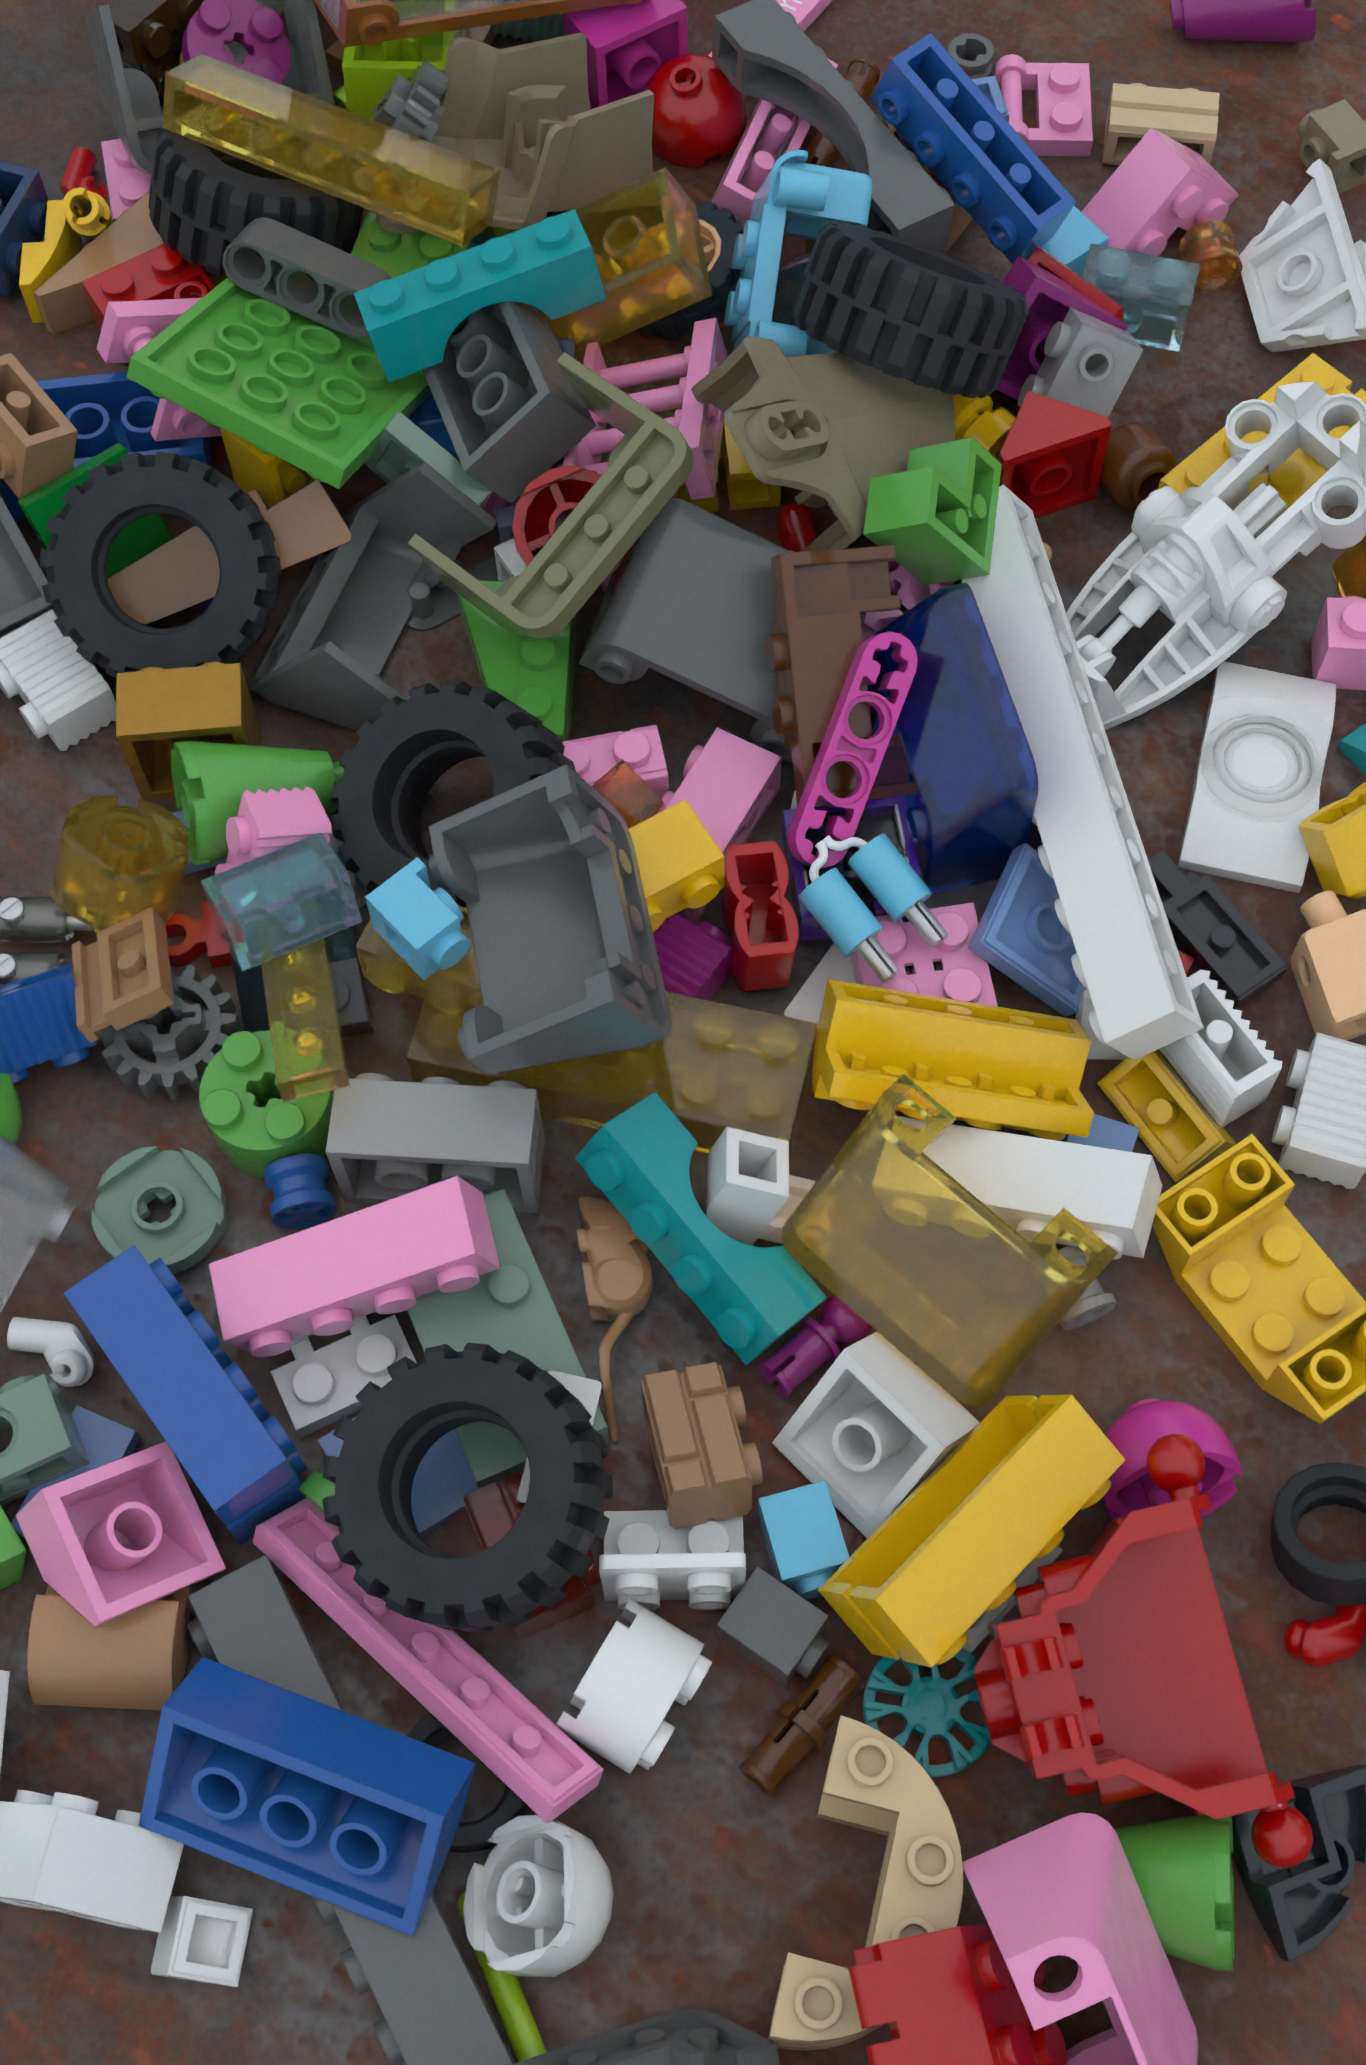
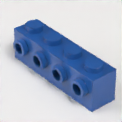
M930 33L891 59L871 100L879 108L882 117L889 124L893 125L914 149L918 159L925 166L929 167L946 186L954 201L964 208L987 234L990 243L1000 250L1013 265L1018 255L1025 259L1032 254L1036 246L1041 247L1050 241L1076 204V201L939 41Z

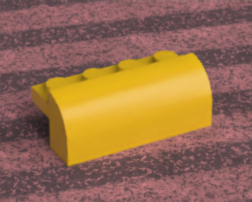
M828 979L814 1045L812 1068L813 1093L815 1098L833 1100L843 1106L858 1110H869L873 1107L901 1111L905 1115L921 1120H934L938 1117L965 1121L969 1125L980 1129L999 1130L1001 1127L1028 1131L1035 1136L1050 1140H1062L1067 1137V1134L1088 1137L1094 1111L1080 1092L1079 1087L1091 1039L1076 1019Z

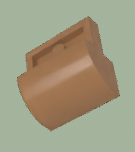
M198 1583L96 1627L48 1585L45 1595L36 1594L29 1629L27 1671L33 1704L162 1711L164 1703L184 1679L190 1652L187 1622L190 1620L193 1607L188 1596L196 1592Z

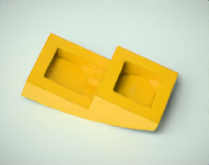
M63 200L47 201L44 242L22 243L19 287L33 323L44 322L34 292L43 285L46 279L58 272L80 252L82 238L68 223L63 211Z

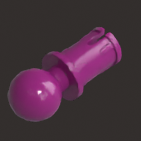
M840 1291L831 1295L822 1307L820 1323L810 1317H805L799 1323L801 1330L768 1359H764L759 1363V1370L770 1386L776 1380L780 1383L775 1387V1391L785 1398L789 1397L796 1387L826 1361L834 1363L841 1354L837 1346L838 1342L854 1343L867 1335L872 1328L874 1316L872 1307L864 1296L855 1291Z

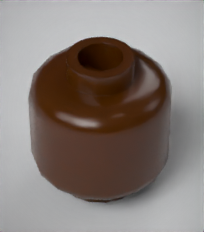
M1137 422L1121 425L1110 432L1099 484L1119 506L1132 510L1137 509L1142 500H1145L1154 490H1158L1160 479L1178 465L1176 455L1148 425Z

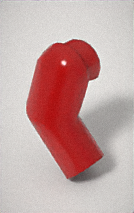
M75 147L71 151L60 182V191L65 196L73 188L82 187L86 189L85 191L97 193L107 202L108 188L106 184L102 181L100 186H97L93 182L94 176L92 175L97 158L92 151L84 147Z
M796 502L786 504L781 508L777 516L776 528L782 548L793 552H803L817 538L812 521L814 513L810 507L803 504L798 505Z
M1366 1603L1349 1606L1336 1605L1333 1616L1317 1619L1312 1623L1304 1619L1294 1620L1288 1625L1284 1635V1646L1288 1654L1297 1659H1304L1307 1665L1323 1667L1353 1657L1360 1649L1366 1634Z

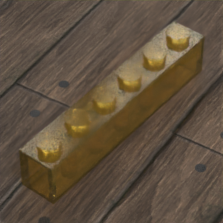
M199 54L166 73L162 128L459 246H464L492 224L501 171L497 168L204 54Z

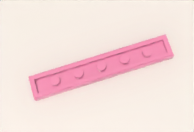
M305 1498L256 1526L252 1543L266 1554L282 1572L547 1824L598 1786L604 1769L452 1628L448 1630L402 1616L386 1608V1602L382 1599L368 1595L353 1580L356 1572L354 1566L341 1562L331 1543L335 1536L340 1535L338 1526L325 1522L324 1513L310 1500Z

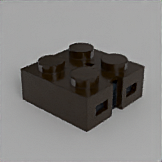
M113 0L109 6L123 68H134L149 76L156 87L161 107L188 83L183 76L180 65L182 39L186 26L204 0Z

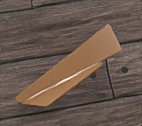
M315 480L271 508L260 491L254 489L248 493L259 506L260 513L271 527L276 539L273 542L276 555L280 558L281 569L348 543L351 540L352 535L322 482ZM195 525L108 578V584L115 601L121 609L134 620L146 625L215 597L220 577L219 561L211 541Z

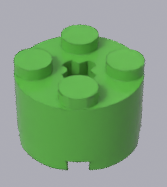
M267 1030L253 1033L239 1031L230 1035L224 1041L222 1049L206 1067L199 1090L200 1107L203 1116L222 1153L237 1170L258 1179H264L263 1172L269 1164L283 1157L296 1154L327 1156L326 1145L335 1088L321 1052L304 1039L282 1031Z

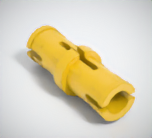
M82 187L73 188L67 192L62 204L67 221L78 234L95 239L113 223L110 207L105 199L97 193L85 191L86 189Z

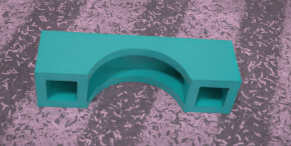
M575 209L557 216L545 218L539 223L502 237L490 239L476 247L447 258L435 260L426 266L389 280L380 281L371 287L354 293L388 383L443 362L445 347L451 333L466 317L483 307L508 301L521 302L540 309L551 320L607 300L592 246Z
M654 1092L605 1123L575 1159L587 1172L593 1184L602 1190L630 1224L635 1235L649 1247L668 1270L678 1287L691 1298L715 1327L721 1339L734 1350L747 1366L796 1327L827 1299V1296L784 1245L765 1248L741 1243L726 1235L708 1219L693 1194L689 1176L691 1156L698 1142L659 1095Z

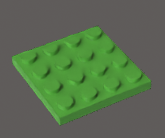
M229 277L131 356L126 377L149 389L155 396L180 405L201 416L207 423L221 427L254 444L260 451L275 455L307 472L315 480L328 483L338 489L379 448V436L398 411L408 418L432 394L423 370L388 383L369 335L361 338L347 336L246 291L234 284Z

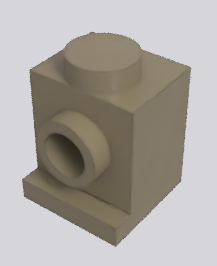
M1345 99L1323 109H1315L1308 113L1301 120L1297 128V133L1302 138L1298 155L1305 167L1308 169L1312 163L1321 159L1331 169L1338 194L1365 183L1366 122Z

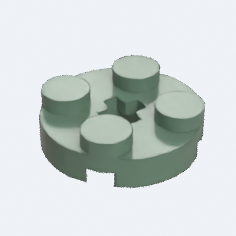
M159 1146L142 1147L124 1155L107 1169L96 1189L99 1196L95 1202V1213L92 1211L91 1223L98 1241L111 1259H114L135 1245L148 1264H151L160 1257L171 1273L176 1274L199 1263L211 1252L218 1239L226 1233L228 1216L226 1214L224 1190L214 1170L202 1157L180 1148L181 1152L174 1150L161 1151ZM158 1198L163 1204L169 1203L173 1199L176 1201V1206L171 1210L172 1216L162 1223L158 1221L147 1223L144 1221L150 1215L147 1204L151 1200Z

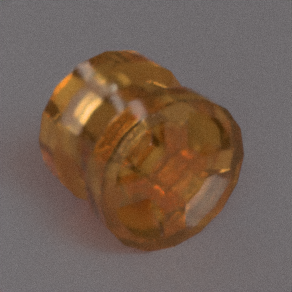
M1217 220L1200 223L1188 230L1180 240L1179 249L1183 262L1187 264L1186 274L1190 286L1196 291L1204 293L1219 291L1234 283L1241 275L1242 262L1238 251L1234 249V235L1227 223Z

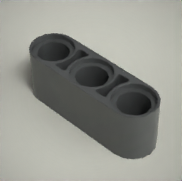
M265 217L256 218L251 221L227 246L223 254L225 272L231 281L240 288L355 338L366 337L369 334L354 293L371 287L380 281L392 279L385 270L276 220ZM253 249L257 251L261 255V257L257 256ZM305 272H306L307 274H309L310 276H312V278L316 281V283H315L314 281H312L311 279H309V277L305 274Z

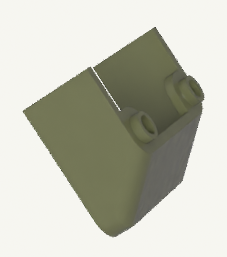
M565 352L559 357L557 363L587 409L625 435L612 450L606 471L521 575L507 580L495 593L416 533L408 542L446 586L506 631L515 635L537 639L552 637L567 626L684 483L693 466L692 450L677 428Z

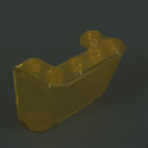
M903 1074L882 1093L782 1227L781 1239L785 1249L794 1260L946 1392L962 1403L973 1406L986 1405L996 1398L1040 1348L1118 1253L1064 1207L1031 1243L923 1153L953 1124L956 1117ZM900 1104L913 1107L923 1116L926 1127L917 1129L909 1127L896 1116L895 1111ZM1066 1239L1077 1244L1087 1258V1265L1079 1266L1065 1260L1058 1252L1055 1240Z

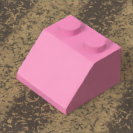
M166 1441L43 1488L16 1514V1518L43 1580L95 1627L219 1574L226 1569L177 1458Z

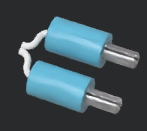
M885 833L875 837L868 843L857 837L835 841L829 835L815 845L819 851V856L811 864L809 870L812 883L801 892L799 899L845 958L858 952L882 983L890 981L899 972V967L875 938L883 930V926L838 869L833 868L819 877V869L826 863L828 858V848L835 851H843L850 847L859 848L849 859L848 865L894 923L907 917L930 947L938 946L948 936L947 931L924 904L932 895V892Z

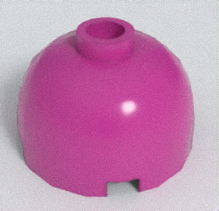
M1145 1399L1130 1406L1105 1432L1106 1437L1125 1458L1123 1464L1109 1477L1111 1487L1102 1497L1108 1516L1113 1519L1132 1511L1171 1502L1169 1492L1159 1488L1151 1480L1146 1467L1147 1454L1152 1444L1159 1438L1169 1434L1185 1435L1194 1440L1203 1451L1206 1463L1205 1472L1197 1486L1200 1495L1208 1493L1212 1508L1201 1511V1518L1213 1513L1229 1501L1237 1491L1233 1477L1235 1474L1242 1476V1467L1233 1444L1219 1423L1202 1408L1174 1400Z

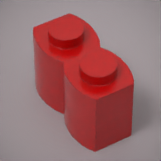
M775 841L730 845L726 855L725 887L722 888L721 908L724 920L733 933L731 947L733 948L732 972L737 983L744 991L788 987L792 976L799 928L794 909L786 899L789 879L787 862L782 850Z

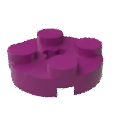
M204 0L186 26L182 39V55L186 69L192 78L196 75L199 82L207 88L204 93L218 103L220 101H235L236 104L265 100L276 92L289 71L290 48L287 37L283 32L281 17L273 9L262 7L252 0ZM232 41H236L247 50L248 55L244 57L242 63L234 62L233 53L225 51L224 45H230Z

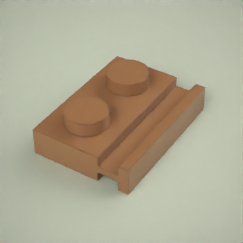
M153 906L97 932V941L86 947L81 941L72 944L73 975L76 986L74 989L77 1028L90 1043L99 1040V1030L112 1025L118 1031L139 1020L149 1019L161 1010L174 1004L166 924Z

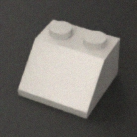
M880 1329L841 1352L772 1444L812 1484L826 1480L833 1505L868 1539L980 1422L887 1332Z

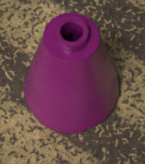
M1169 0L1173 31L1182 29L1185 40L1303 43L1313 41L1315 37L1316 9L1310 8L1311 0Z

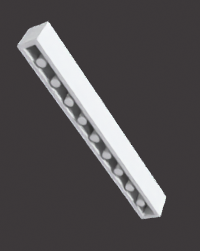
M1003 484L999 487L989 575L961 579L965 592L960 594V602L967 617L976 626L980 640L975 642V651L983 667L990 673L995 690L990 692L991 703L997 715L1006 723L1011 739L1005 744L1006 751L1011 763L1022 775L1026 792L1021 795L1022 803L1031 821L1038 826L1043 844L1038 846V855L1044 869L1054 879L1060 897L1054 902L1057 916L1073 939L1077 952L1071 958L1073 969L1081 984L1088 989L1094 1007V1010L1089 1012L1091 1027L1098 1040L1104 1046H1110L1127 1057L1136 1060L1203 1029V1025L1033 511Z

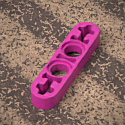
M885 632L870 636L861 643L855 653L789 828L787 840L790 852L796 860L806 866H811L819 856V851L816 852L815 856L811 854L813 843L805 839L807 829H819L827 812L814 809L817 800L827 807L844 808L846 810L844 818L840 816L829 817L825 828V835H830L835 841H843L854 837L916 673L918 663L916 649L911 641L900 633ZM890 646L893 648L891 658L899 663L898 671L885 673L881 679L878 690L890 692L887 700L879 693L860 691L859 687L861 682L865 685L876 683L881 665L877 661L872 660L873 653L887 650ZM859 702L868 703L878 713V729L868 739L857 737L849 728V713ZM839 761L849 764L855 771L857 778L855 789L845 798H838L831 794L826 785L827 771L830 766ZM849 848L843 851L828 849L827 861L821 868L833 866L841 861Z

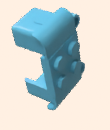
M805 150L789 151L776 161L756 192L752 203L751 218L746 221L743 234L737 235L734 245L732 268L739 269L741 272L736 290H730L725 310V325L733 326L731 338L733 351L742 343V340L751 336L774 340L786 357L836 352L827 347L825 343L811 338L807 335L806 331L800 330L797 326L772 322L783 235L816 240L819 231L832 221H842L851 225L858 224L867 227L873 188L872 179L867 174L805 163L808 158V151Z

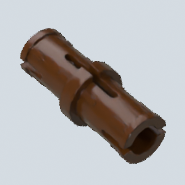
M830 1654L793 1702L784 1701L775 1712L778 1721L748 1758L739 1765L738 1768L742 1771L741 1773L762 1793L774 1799L812 1749L820 1751L829 1740L826 1731L854 1696L863 1689L865 1683L862 1682V1678L847 1663Z

